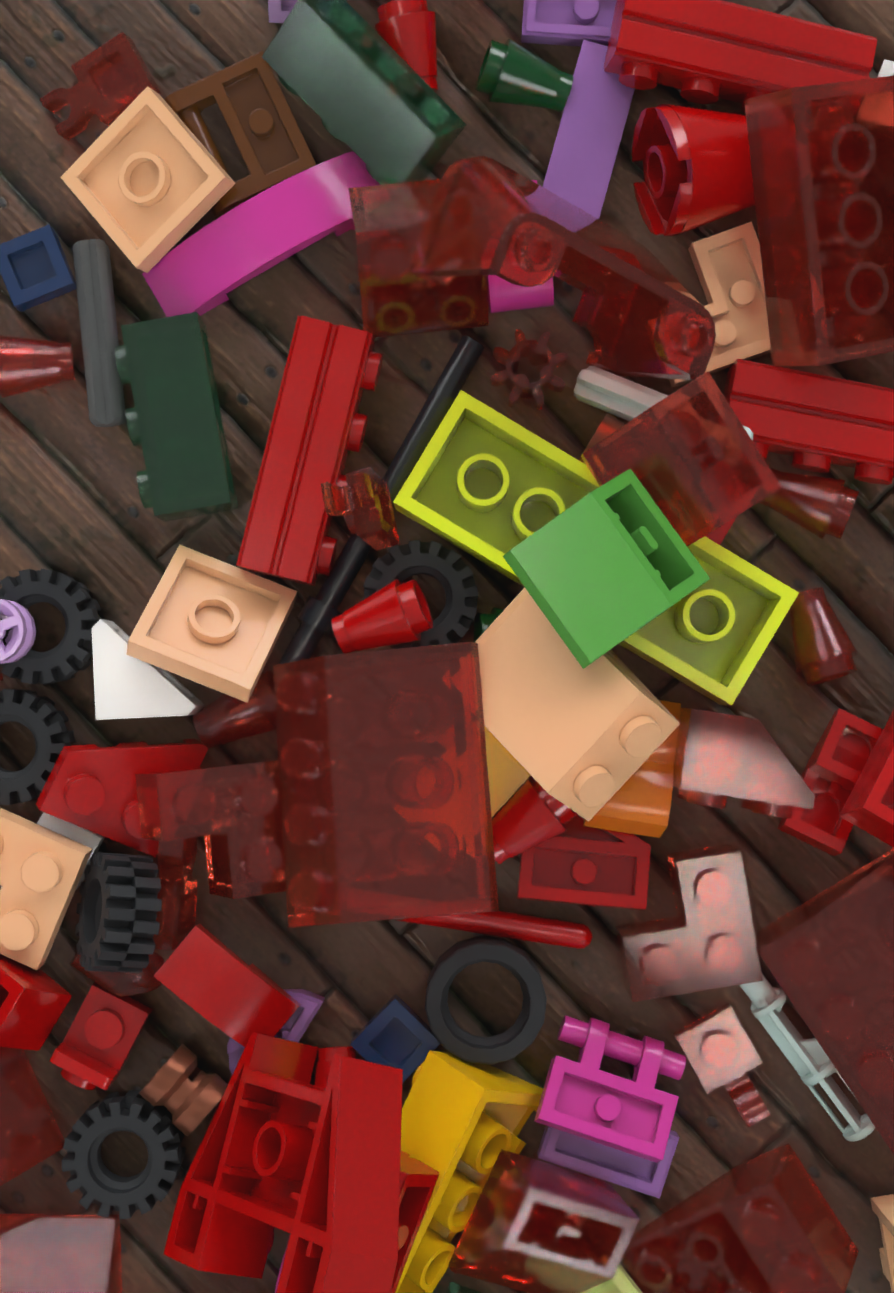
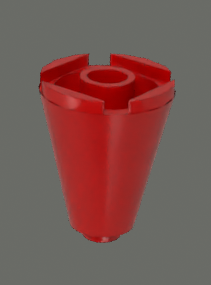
M660 104L657 107L646 108L641 112L635 125L632 143V162L643 160L645 181L634 183L635 197L641 217L652 234L677 236L800 188L806 183L809 174L814 171L817 163L815 141L811 135L806 133L804 127L797 122L669 104Z

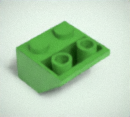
M631 468L584 496L503 556L583 669L710 579Z

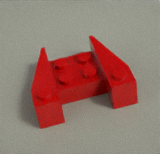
M252 1032L181 1185L163 1255L197 1271L262 1279L267 1256L273 1246L274 1227L290 1233L276 1293H392V1283L398 1261L403 1069L334 1054L326 1088L310 1084L319 1047Z

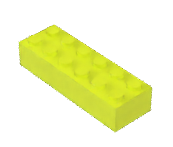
M460 390L393 503L395 510L524 587L503 556L584 496L611 479ZM662 511L710 579L619 643V645L719 705L732 706L799 592Z

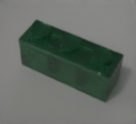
M298 0L262 56L278 73L281 84L291 93L300 96L322 118L325 129L335 138L344 141L366 163V169L377 182L388 186L394 193L425 180L467 125L346 0Z
M197 312L121 325L124 345L115 346V359L122 384L131 383L135 407L126 409V421L133 446L142 445L146 470L137 471V483L143 507L145 509L153 508L154 516L164 522L239 509L206 324Z

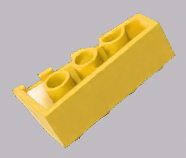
M429 1050L425 1061L417 1068L413 1076L412 1088L402 1107L401 1150L409 1154L410 1158L417 1159L438 1171L439 1176L395 1293H433L458 1253L455 1246L450 1242L457 1232L466 1229L474 1220L478 1221L490 1202V1199L484 1195L483 1190L500 1163L504 1160L508 1164L513 1165L526 1143L517 1136L533 1110L537 1112L543 1088L491 1065L470 1063L452 1053Z

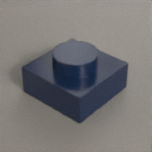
M50 224L0 244V273L14 307L20 312L76 290L75 278L57 234Z
M395 994L351 1040L350 1045L366 1061L403 1069L404 1082L425 1060L429 1050L434 1051L441 1043L433 1035L430 1027Z

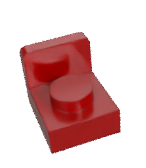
M96 981L92 984L63 1042L55 1048L49 1061L62 1068L61 1076L71 1084L86 1090H95L96 1086L107 1090L118 1078L153 1009Z

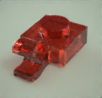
M367 467L346 473L347 486L338 487L333 486L330 482L321 483L320 487L325 512L332 516H344L346 524L353 535L357 534L375 550L400 544L388 484L372 468Z
M729 1003L673 1033L707 1094L724 1086L748 1128L770 1116L762 1098L746 1073L763 1062Z

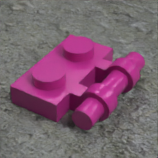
M565 1015L560 1025L557 1040L580 1047L579 1058L577 1062L557 1055L552 1058L534 1122L656 1163L662 1161L679 1096L655 1089L658 1074L680 1080L685 1069L686 1056L664 1049L663 1041L644 1036L642 1041L610 1031V1023L592 1017L587 1023ZM603 1055L634 1065L632 1080L599 1070Z

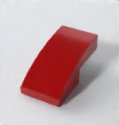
M841 708L837 709L817 743L777 829L832 856L841 854L853 824L839 817L883 729Z
M201 924L196 925L154 975L158 981L182 1001L243 1047L246 1046L252 1032L275 1037L301 1005L253 963L251 965L246 964Z

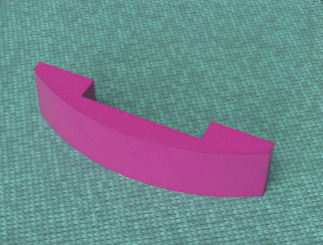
M357 149L302 171L238 205L177 245L148 273L144 272L142 275L171 325L177 330L229 300L226 293L330 233L334 232L337 237L387 209L391 206V203L360 149Z

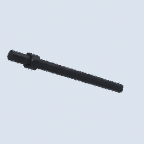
M462 336L333 565L330 575L327 576L315 598L309 595L297 616L302 622L278 663L280 667L300 677L324 633L330 636L333 632L331 619L342 614L337 610L395 508L393 501L463 388L484 350V346L468 336Z

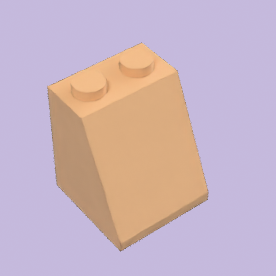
M525 587L442 678L446 686L548 794L588 822L680 725L678 720L612 650H609L583 669Z

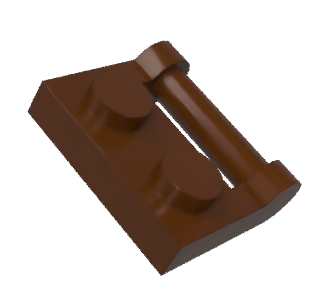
M263 51L185 86L164 99L230 176L201 115L204 108L217 103L250 175L235 181L236 184L211 208L216 219L272 186L316 166L314 158Z

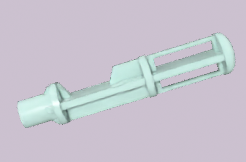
M754 968L744 974L738 980V984L752 1002L750 1008L752 1014L769 1033L800 1075L801 1080L809 1087L843 1133L844 1138L855 1142L870 1135L877 1125V1117L871 1112L817 1038L803 1039L781 1009L786 1001L784 991L780 988L772 987L759 968ZM836 1072L865 1110V1114L860 1116L831 1075ZM817 1083L821 1085L849 1123L847 1127H843L814 1085Z

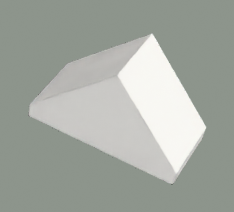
M100 619L92 627L96 720L197 715L205 706L168 671L126 655L130 636L113 621Z

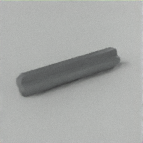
M81 240L75 242L72 249L89 420L96 427H115L125 423L126 411L110 251L104 240Z

